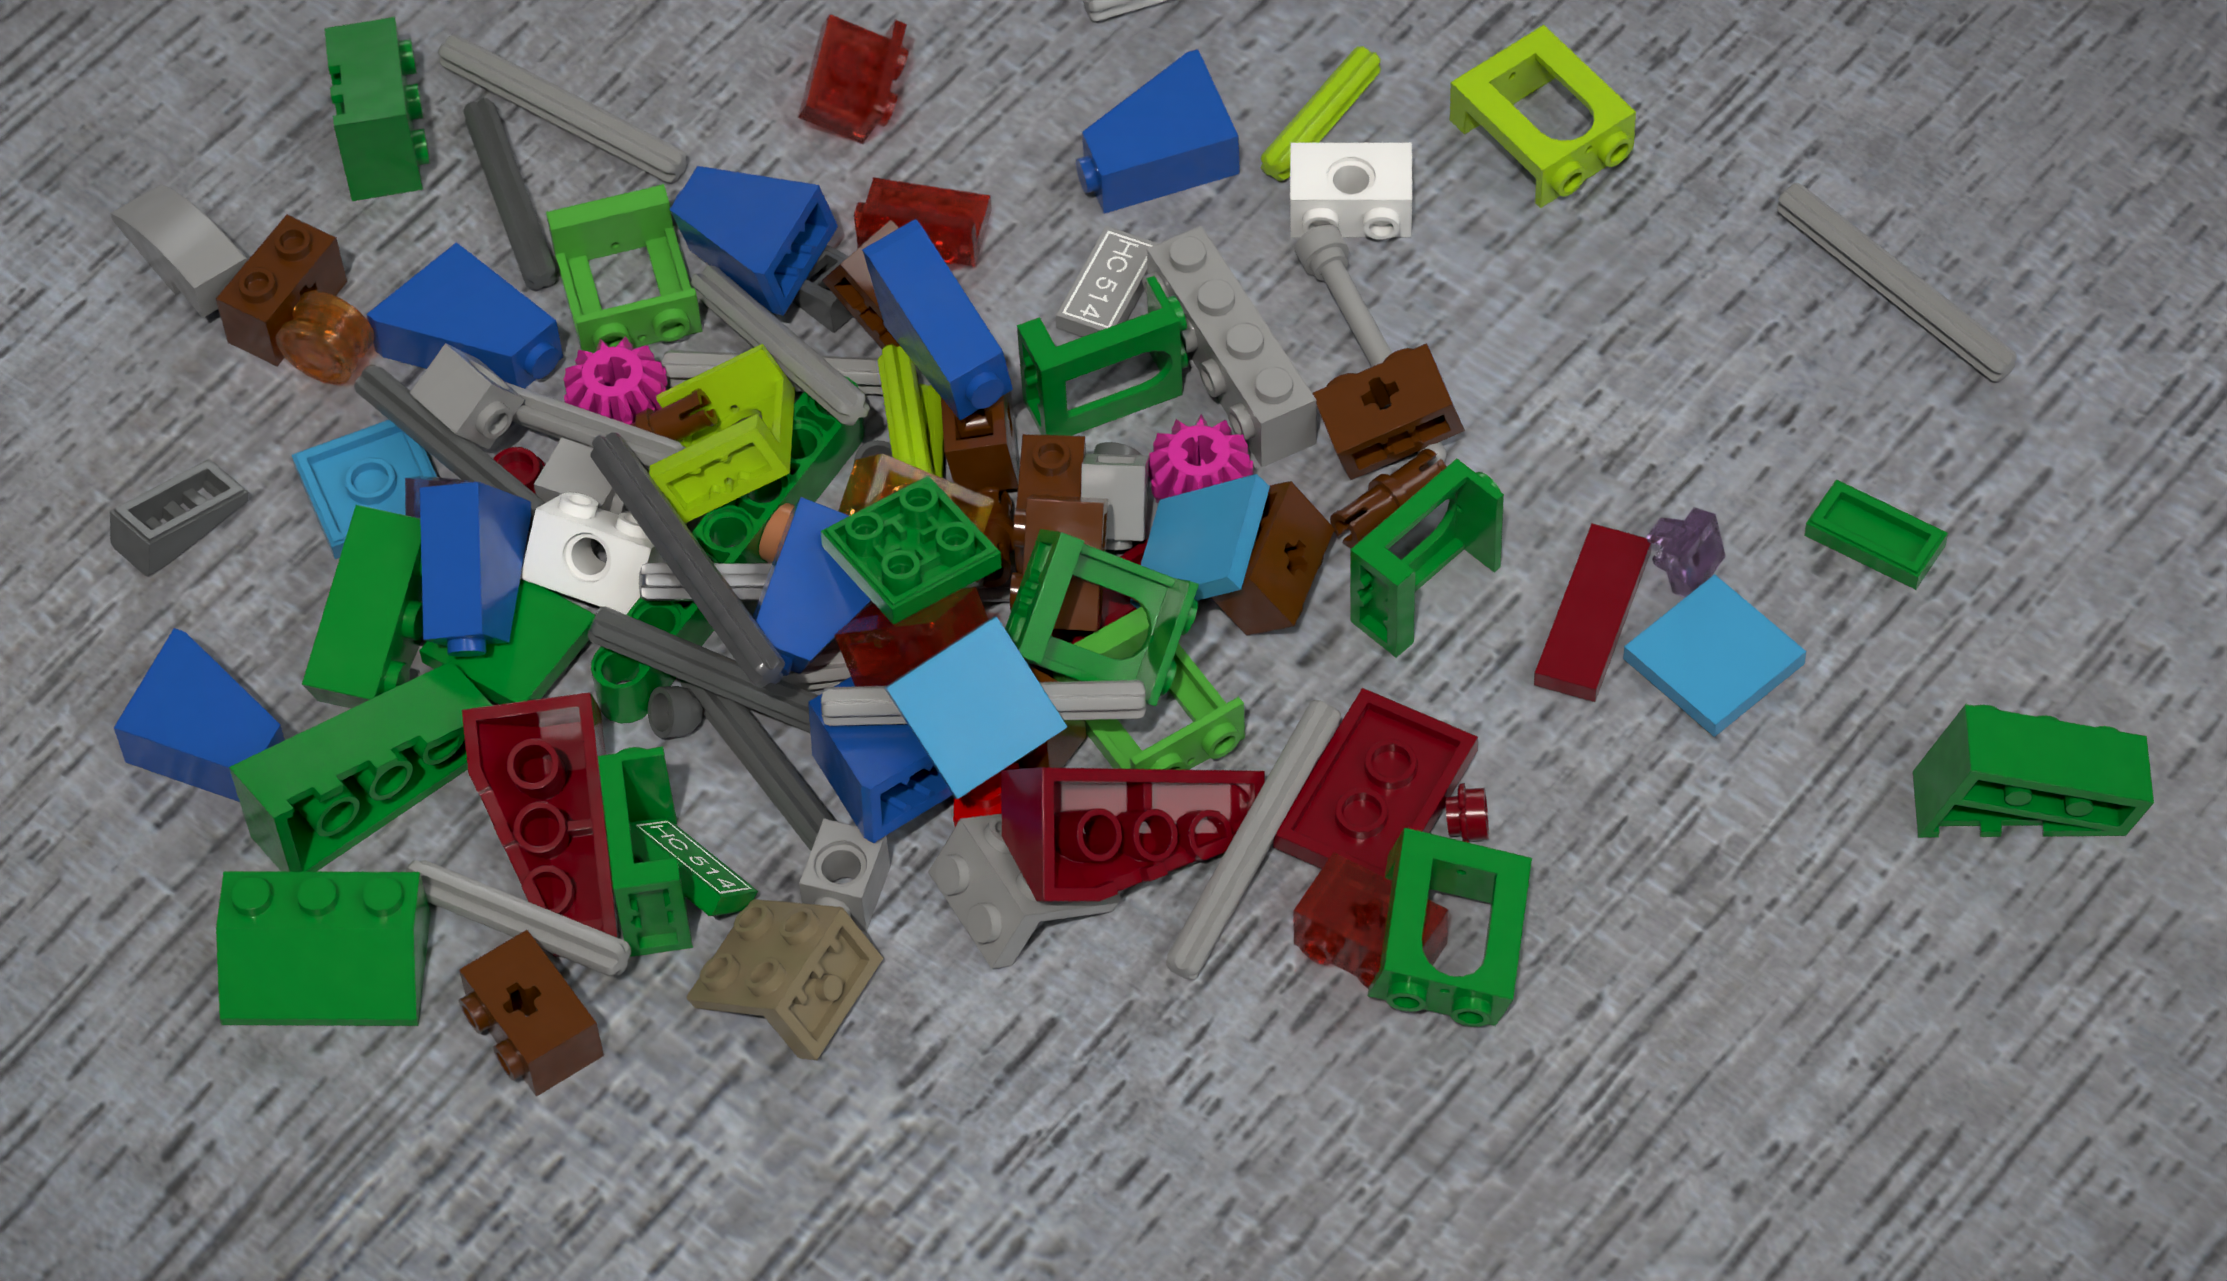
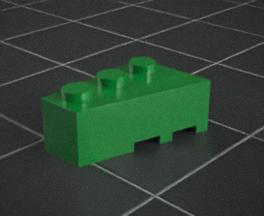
M395 17L324 28L328 69L332 79L330 93L332 104H335L336 115L333 116V124L351 200L358 201L423 190L420 166L430 164V156L425 129L414 130L413 120L424 119L418 83L407 84L406 75L417 74L411 39L400 40Z
M355 505L302 681V685L317 701L346 708H354L409 681L410 668L423 639L420 518Z
M1965 704L1912 771L1918 838H1939V826H1979L1980 837H2001V826H2042V837L2126 836L2154 804L2147 736L2120 732L2118 729L2109 726L2092 727L2064 722L2052 716H2030L2002 711L1991 705L1974 706Z

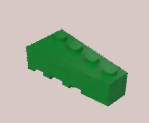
M450 661L230 766L229 769L250 836L280 871L317 872L468 770L462 710L493 705L453 661Z

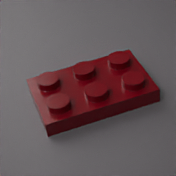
M1362 688L1274 836V848L1390 898L1392 880L1385 879L1389 852L1404 828L1430 833L1446 805V797H1451L1478 751V736Z

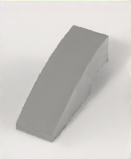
M163 184L158 185L111 213L113 222L175 295L181 292L202 318L218 309L217 296L247 262L246 257L203 212L182 195Z

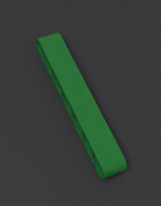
M846 377L851 383H853L858 388L857 384L853 380H851L849 377ZM804 391L794 404L790 473L708 512L692 531L693 536L713 563H768L759 555L761 537L768 521L774 512L785 503L796 505L800 497L813 502L817 501L861 445L865 437L863 417L858 418L854 425L846 426ZM640 596L626 614L700 646L706 642L714 631L694 601H645ZM603 646L597 650L591 661V673L601 712L610 721L620 724L633 723L643 719L648 714V702L652 691L657 687L671 686L677 678ZM621 681H629L624 684H616Z

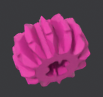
M625 336L616 347H608L600 338L596 352L591 353L578 350L577 358L575 359L576 365L565 368V403L626 424L635 422L636 414L647 408L652 409L654 412L662 408L656 398L658 394L666 391V385L668 384L667 375L661 362L655 361L654 354L650 351L648 345L633 350L632 344Z
M1202 414L1195 425L1189 427L1176 419L1171 428L1172 434L1157 433L1156 440L1153 443V452L1149 453L1148 477L1150 478L1151 490L1156 503H1159L1164 498L1253 475V461L1250 460V455H1248V444L1245 441L1244 435H1231V428L1226 420L1210 427Z

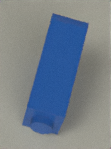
M1198 49L1186 52L1082 132L1083 157L1076 159L1077 174L1086 194L1095 193L1104 214L1240 174L1239 136Z
M702 166L696 167L684 188L677 194L670 208L679 230L692 253L708 265L718 267L757 302L773 314L778 315L785 314L838 228L819 185Z
M916 219L862 249L884 326L959 420L964 419L979 409L993 405L1001 396L1013 390L1001 347Z
M457 242L366 314L374 348L383 358L425 369L429 367L446 343L479 359L504 382L526 388L536 379L546 377L555 368L558 361L563 358L557 321Z
M481 482L420 488L423 640L446 646L447 655L457 657L486 654L487 644L509 642L531 518V501Z
M800 497L790 513L753 614V619L785 662V666L781 671L783 676H788L790 671L801 674L872 603L869 597L822 547L821 530L847 518L849 515Z
M176 628L172 630L114 726L125 763L237 802L240 801L229 767L285 740L281 725L186 632Z
M853 675L834 687L876 685L857 675ZM822 694L808 701L812 756L859 831L868 841L875 843L953 795L908 724L828 726L824 724L822 718Z

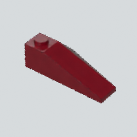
M591 692L463 709L462 717L468 773L517 874L528 902L619 938L618 911L613 891L598 756L606 755L601 709Z
M1045 767L1001 770L1002 838L1036 901H1102L1119 894L1118 891L1141 882L1153 881L1168 875L1167 872L1194 861L1206 860L1226 852L1265 783V771Z

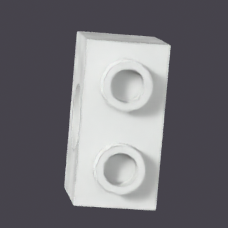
M1291 143L1290 237H1301L1309 230L1321 225L1336 226L1342 237H1371L1380 240L1392 237H1412V143Z
M567 492L536 508L520 579L599 607L606 606L627 614L641 596L639 592L641 565L645 563L666 562L630 512H623L618 515L598 508V502L590 496ZM591 538L600 542L604 547L607 555L606 563L594 555L591 548Z

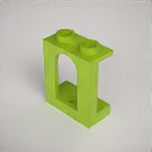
M1545 25L1540 26L1451 82L1450 121L1464 135L1480 125L1490 133L1536 178L1535 204L1540 208L1560 196L1571 195L1586 179L1605 167H1614L1620 164L1634 149L1636 111ZM1556 78L1587 107L1593 116L1594 122L1591 129L1584 136L1574 140H1557L1548 137L1538 130L1513 104Z
M763 343L657 395L656 400L663 408L700 388L706 393L711 404L692 412L690 416L703 409L706 412L714 409L717 416L716 425L706 427L678 441L683 447H686L685 449L649 467V475L684 523L790 473L795 387ZM747 418V419H745V420H743V421H741V422L735 424L736 422L740 421L741 419Z

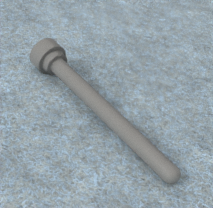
M1321 225L1309 230L1300 237L1295 245V253L1308 274L1315 275L1318 280L1326 282L1371 367L1382 363L1392 352L1346 270L1348 266L1347 256L1349 254L1347 244L1336 226ZM1441 442L1424 448L1437 453L1436 458L1428 463L1429 467L1440 459L1445 462L1446 450Z

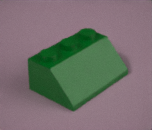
M223 871L216 924L219 1017L221 1024L419 1026L431 916L420 872Z

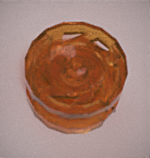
M310 291L303 293L292 310L293 320L285 322L276 334L277 347L296 369L307 376L328 384L339 385L347 383L359 365L358 359L364 357L374 342V330L367 318L343 299L327 292Z

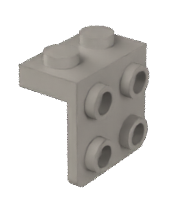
M1002 814L960 819L928 871L991 969L1012 966L1039 922L1112 912L1121 899L1120 894H1117L1102 901H1036L1002 838Z

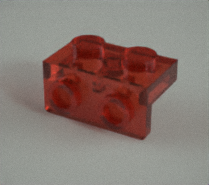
M829 14L821 26L798 118L861 144H864L877 124L885 127L894 112L898 99V94L890 91L892 82L897 81L909 55V48L902 46L907 24L895 19L886 34L882 36Z
M873 177L866 203H857L854 211L857 247L859 248L890 220L900 228L916 219L946 264L954 263L975 267L992 212L991 195Z

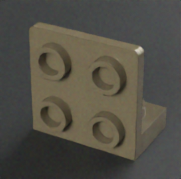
M754 899L738 914L733 928L719 949L701 969L700 977L688 993L687 1000L697 1009L764 1016L798 1058L818 1060L880 965L883 957L843 907Z

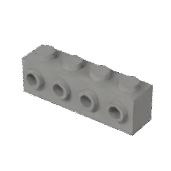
M1196 227L1147 248L1148 275L1142 277L1146 296V278L1155 275L1166 297L1172 295L1177 297L1187 322V330L1180 332V339L1186 353H1188L1198 368L1207 392L1213 398L1216 397L1227 413L1235 435H1244L1249 449L1260 466H1267L1317 444L1316 398L1203 227Z

